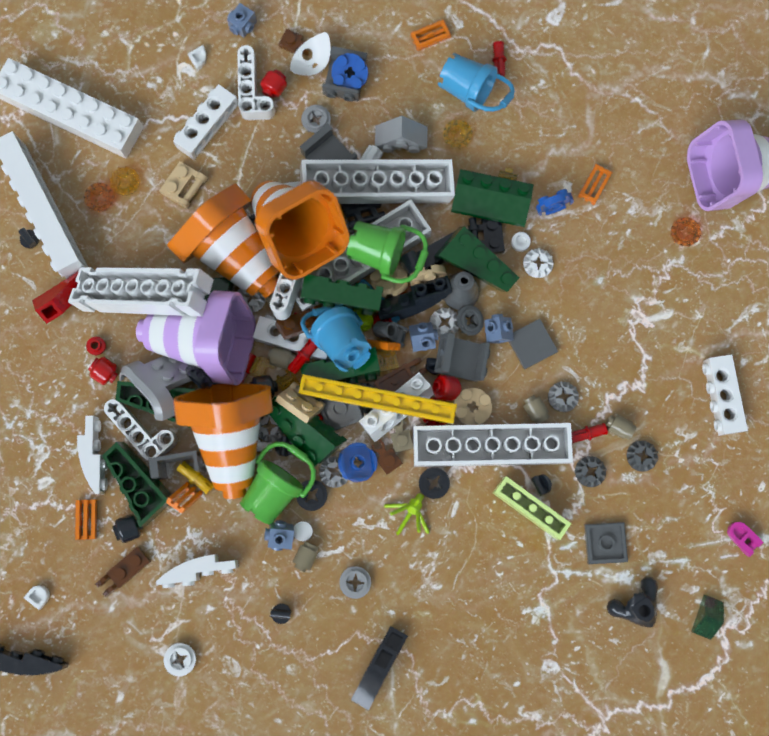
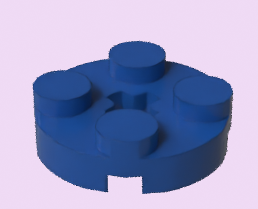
M346 53L335 60L331 74L335 85L358 90L367 82L369 70L367 64L359 55ZM349 67H352V71H355V75H351V78H348V75L345 73V70H348Z
M563 189L552 197H541L538 199L539 204L536 206V210L539 216H542V212H545L546 215L559 212L566 208L565 204L570 202V205L574 203L572 193H568L567 189Z
M352 443L340 451L338 466L344 479L352 482H363L368 480L376 471V454L373 450L366 447L367 445L364 443ZM355 457L358 458V461L362 462L359 468L354 465Z

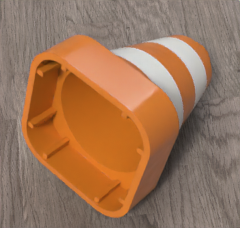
M269 180L260 183L252 192L250 204L256 217L257 231L271 263L286 278L300 279L337 258L346 250L349 243V232L338 200L321 183L307 181L297 187H292Z
M235 183L201 205L169 241L167 247L183 264L195 257L251 296L259 292L266 299L275 290L278 281L276 275L279 271L271 263L259 233L245 211L250 206L252 200Z
M240 383L239 385L213 384L210 389L200 388L175 397L173 403L176 424L191 426L214 489L222 491L223 497L226 499H236L245 496L246 488L254 480L260 418L273 411L271 387L269 385Z

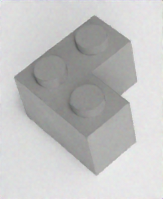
M399 116L375 126V146L386 153L393 152V150L398 148L407 149L410 153H418L420 150L427 148L428 127L407 117Z

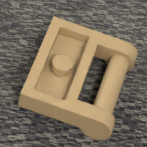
M179 161L159 192L185 209H188L190 206L189 202L202 183H205L208 178ZM194 177L196 180L194 181V183L192 184L184 198H180V196L182 195V193Z
M293 382L290 387L277 396L275 401L307 424L323 410L325 403L317 401L311 396L299 394V384Z

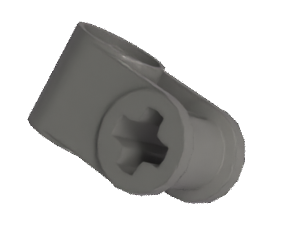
M377 321L374 324L373 333L377 338L383 341L397 342L401 344L400 348L405 347L404 340L406 333L409 332V328L388 321Z

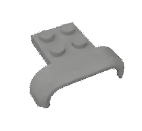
M166 356L145 364L140 361H134L124 365L119 374L120 381L127 377L148 399L153 407L155 419L160 421L175 416L173 398L169 390L192 381L185 371L189 364Z

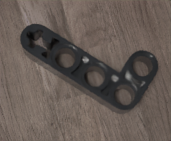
M454 232L428 246V256L424 264L425 270L432 269L431 265H440L445 262L434 255ZM411 250L400 258V265L407 271L408 277L416 270L415 266L421 250L418 252Z

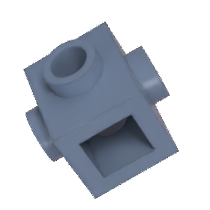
M241 3L227 17L229 30L243 38L252 32L257 22L255 12Z
M503 314L492 315L491 319L484 320L488 343L500 344L514 340L511 318L503 317Z
M422 322L409 326L413 352L436 348L435 341L438 340L437 329H433L431 322Z
M276 520L269 525V528H265L264 540H267L268 548L276 551L283 549L292 550L293 524Z

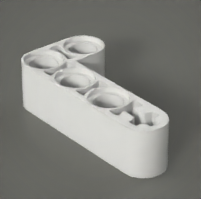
M248 45L241 46L237 53L238 106L241 115L246 120L271 119L276 112L273 100L267 96H257V70L254 50ZM245 73H251L249 76H244ZM245 90H251L249 93H244ZM270 106L268 110H263V107ZM246 107H252L248 111L244 110Z
M280 273L270 302V308L277 319L285 320L291 315L302 278L288 279ZM285 289H290L288 292L283 293Z
M114 399L105 403L104 411L106 415L146 460H149L148 458L164 456L176 446L178 437L174 432L162 430L152 437L123 403ZM114 406H117V407H116L117 411H118L119 413H121L122 415H119V414L113 412V411H114V408H113V407H114ZM131 419L130 427L125 428V420ZM139 433H143L144 438L142 442L138 443L136 436ZM170 434V443L164 444V436ZM155 447L156 454L150 457L148 452L150 448Z

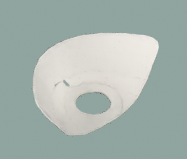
M327 32L310 38L299 47L290 63V70L293 73L314 75L321 72L327 66L330 58V38ZM307 48L313 53L312 58L308 61L302 57L303 50Z

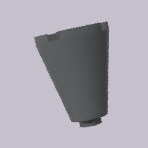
M460 272L450 276L448 279L452 293L443 299L445 303L457 310L467 305L474 306L479 298L480 290L473 276L468 272Z

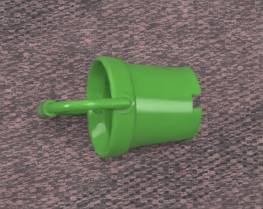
M361 221L356 222L353 229L358 231L354 235H350L347 246L348 259L379 270L380 274H382V279L393 283L403 284L410 282L423 270L428 256V242L421 231L403 224L400 227L389 228ZM406 231L418 235L423 242V250H421L415 266L416 270L407 278L391 277L398 266L403 251Z
M285 442L271 443L262 450L256 459L258 473L245 496L240 501V505L248 513L251 511L255 514L254 517L268 525L275 521L294 497L301 496L304 498L316 479V470L308 455L293 444L290 445ZM274 447H285L301 461H305L311 470V479L306 488L304 489L303 485L290 473L278 465L264 460L265 454Z

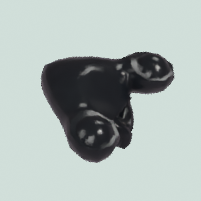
M652 577L643 578L640 585L643 592L635 593L628 600L626 606L616 599L608 602L607 611L611 616L626 619L643 627H654L657 618V581Z

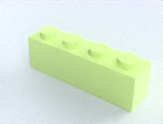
M507 476L503 477L493 491L494 495L556 540H561L572 524Z

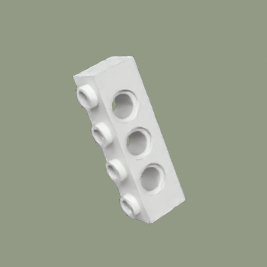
M219 84L215 89L213 88L205 102L198 106L197 112L193 117L188 118L185 127L176 133L173 140L175 146L195 160L238 106L236 96ZM216 105L220 106L218 109H212ZM204 119H208V120H209V121H208L207 123H205V124H202V123H201ZM197 133L196 137L190 138L191 134Z
M269 315L259 317L253 339L257 342L298 354L297 351H300L309 340L304 333L299 335V339L296 342H291L289 339L284 340L281 334L272 336V330L277 328L275 325L277 318ZM317 348L310 358L318 361H328L329 356L323 350Z
M726 355L704 360L702 370L707 377L706 390L711 397L710 409L714 413V429L718 432V436L748 431L733 356ZM717 372L722 375V381L717 379ZM721 391L726 394V400L721 398ZM725 410L730 413V419L724 416Z
M417 373L395 391L428 399L434 395L431 385L420 373ZM373 409L359 422L373 441L376 442L408 415Z

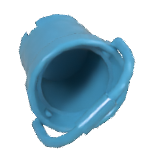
M453 53L455 58L449 57L439 77L443 78V83L438 82V87L464 102L466 107L476 112L479 109L489 112L499 111L502 108H506L514 98V85L507 78L497 74L498 70L494 65L481 64ZM496 78L508 85L510 92L498 106L488 107L483 105L494 86Z
M339 306L334 308L320 307L312 309L311 312L306 313L302 317L300 325L308 339L311 338L313 343L329 356L340 371L348 372L347 368L350 367L356 370L370 358L371 354L368 350L369 348L371 349V346L360 329L363 321L352 309ZM312 316H319L312 324L311 331L309 332L305 325L306 320Z

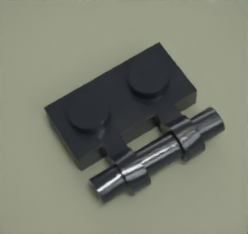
M340 204L346 218L354 216L355 220L349 222L351 229L354 228L357 221L372 223L386 215L384 211L378 213L376 210L381 208L382 204ZM369 211L370 215L362 218L361 214Z
M476 217L469 218L468 230L479 239L478 232H483L484 240L481 242L494 254L505 252L501 222L481 218L482 224H477Z

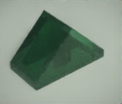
M703 595L691 632L711 640L724 624V602Z

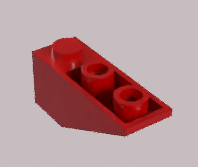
M78 272L32 300L35 311L46 324L62 315L72 305L68 300L72 289L77 287L78 283L75 280Z

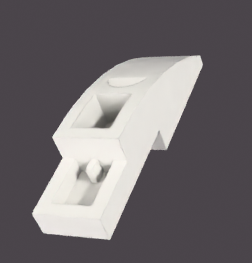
M85 416V435H77L81 468L94 493L105 495V490L108 487L105 471H107L108 466L103 456L98 454V451L101 449V442L98 440V432L101 431V421L96 416Z
M218 554L195 558L165 573L156 581V585H163V588L175 587V583H182L183 586L195 585L194 581L200 580L199 572H202V576L214 575V571L221 570L222 574L234 573L233 569L239 568L238 560L218 562Z

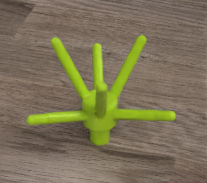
M418 493L415 499L412 498L409 503L384 505L385 508H398L390 512L391 516L406 509L408 511L396 535H400L412 514L416 515L417 532H421L422 524L426 534H429V529L420 512L423 506L421 502L424 499L421 493Z

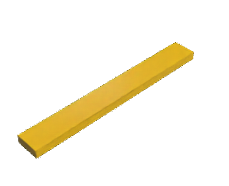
M302 374L298 392L301 395L449 424L454 423L457 404L304 374Z

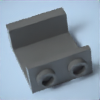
M331 46L330 65L326 81L322 84L323 94L329 98H343L348 102L359 101L361 88L355 90L335 85L331 70L335 60L346 53L359 55L367 64V53ZM349 67L348 70H345V73L348 75V78H351V75H355V71H352V67Z
M328 123L299 146L301 154L307 160H357V154L355 152L351 154L335 137L333 129Z
M452 333L440 335L434 372L473 382L484 381L487 374V359L490 356V343L478 344L458 339Z
M199 451L148 458L150 474L153 479H168L166 463L190 459L194 461L195 471L206 473V466Z

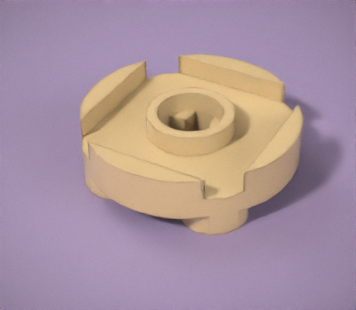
M398 265L391 277L403 279L407 278L408 275L407 271ZM377 269L370 275L371 285L374 290H376V286L384 287L382 297H387L386 294L397 296L408 287V282L400 284L382 279V274Z
M431 265L432 269L425 270V267H423L418 276L410 281L411 286L448 276L443 265Z
M464 389L454 401V404H457L455 415L460 423L464 425L483 424L491 415V398L481 389ZM472 402L476 403L475 405L478 407V410L470 412V408L467 405Z

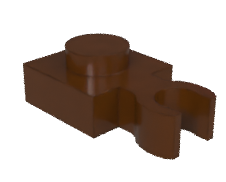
M286 29L279 42V47L295 54L306 41H303L302 35ZM304 49L302 54L309 56V51Z
M379 440L382 447L376 449L372 445V449L374 452L379 453L380 456L377 458V462L386 475H388L403 463L392 448L386 451L384 442Z

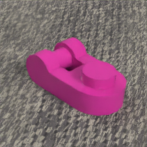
M733 522L728 526L727 534L729 538L746 556L751 557L754 554L755 548L763 544V541L746 524ZM747 538L751 541L748 545L744 542Z

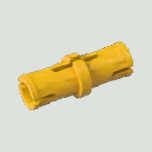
M183 461L177 467L176 471L180 472L189 480L191 485L195 484L206 495L212 490L213 484L202 476V473L195 471L186 461Z

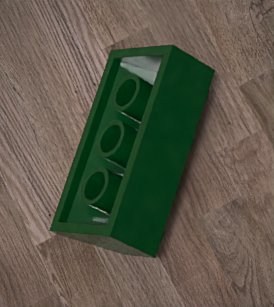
M460 169L451 212L525 227L534 184Z

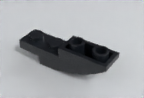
M448 276L410 286L411 292L381 300L378 311L380 321L399 316L400 320L436 305L452 293Z
M390 626L351 701L369 711L408 638L406 634Z
M0 645V671L28 676L43 675L60 671L69 665V663L64 662V658L52 655V657L47 656L45 651L40 649H33L24 654L17 650H5V646Z

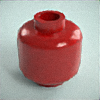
M269 70L260 82V86L263 89L262 93L270 98L280 97L287 87L286 76L279 70Z
M106 357L96 358L88 368L90 378L101 385H106L108 382L113 383L118 376V373H116L117 365Z
M448 375L438 376L432 385L435 397L440 400L453 401L460 395L462 389L458 378Z

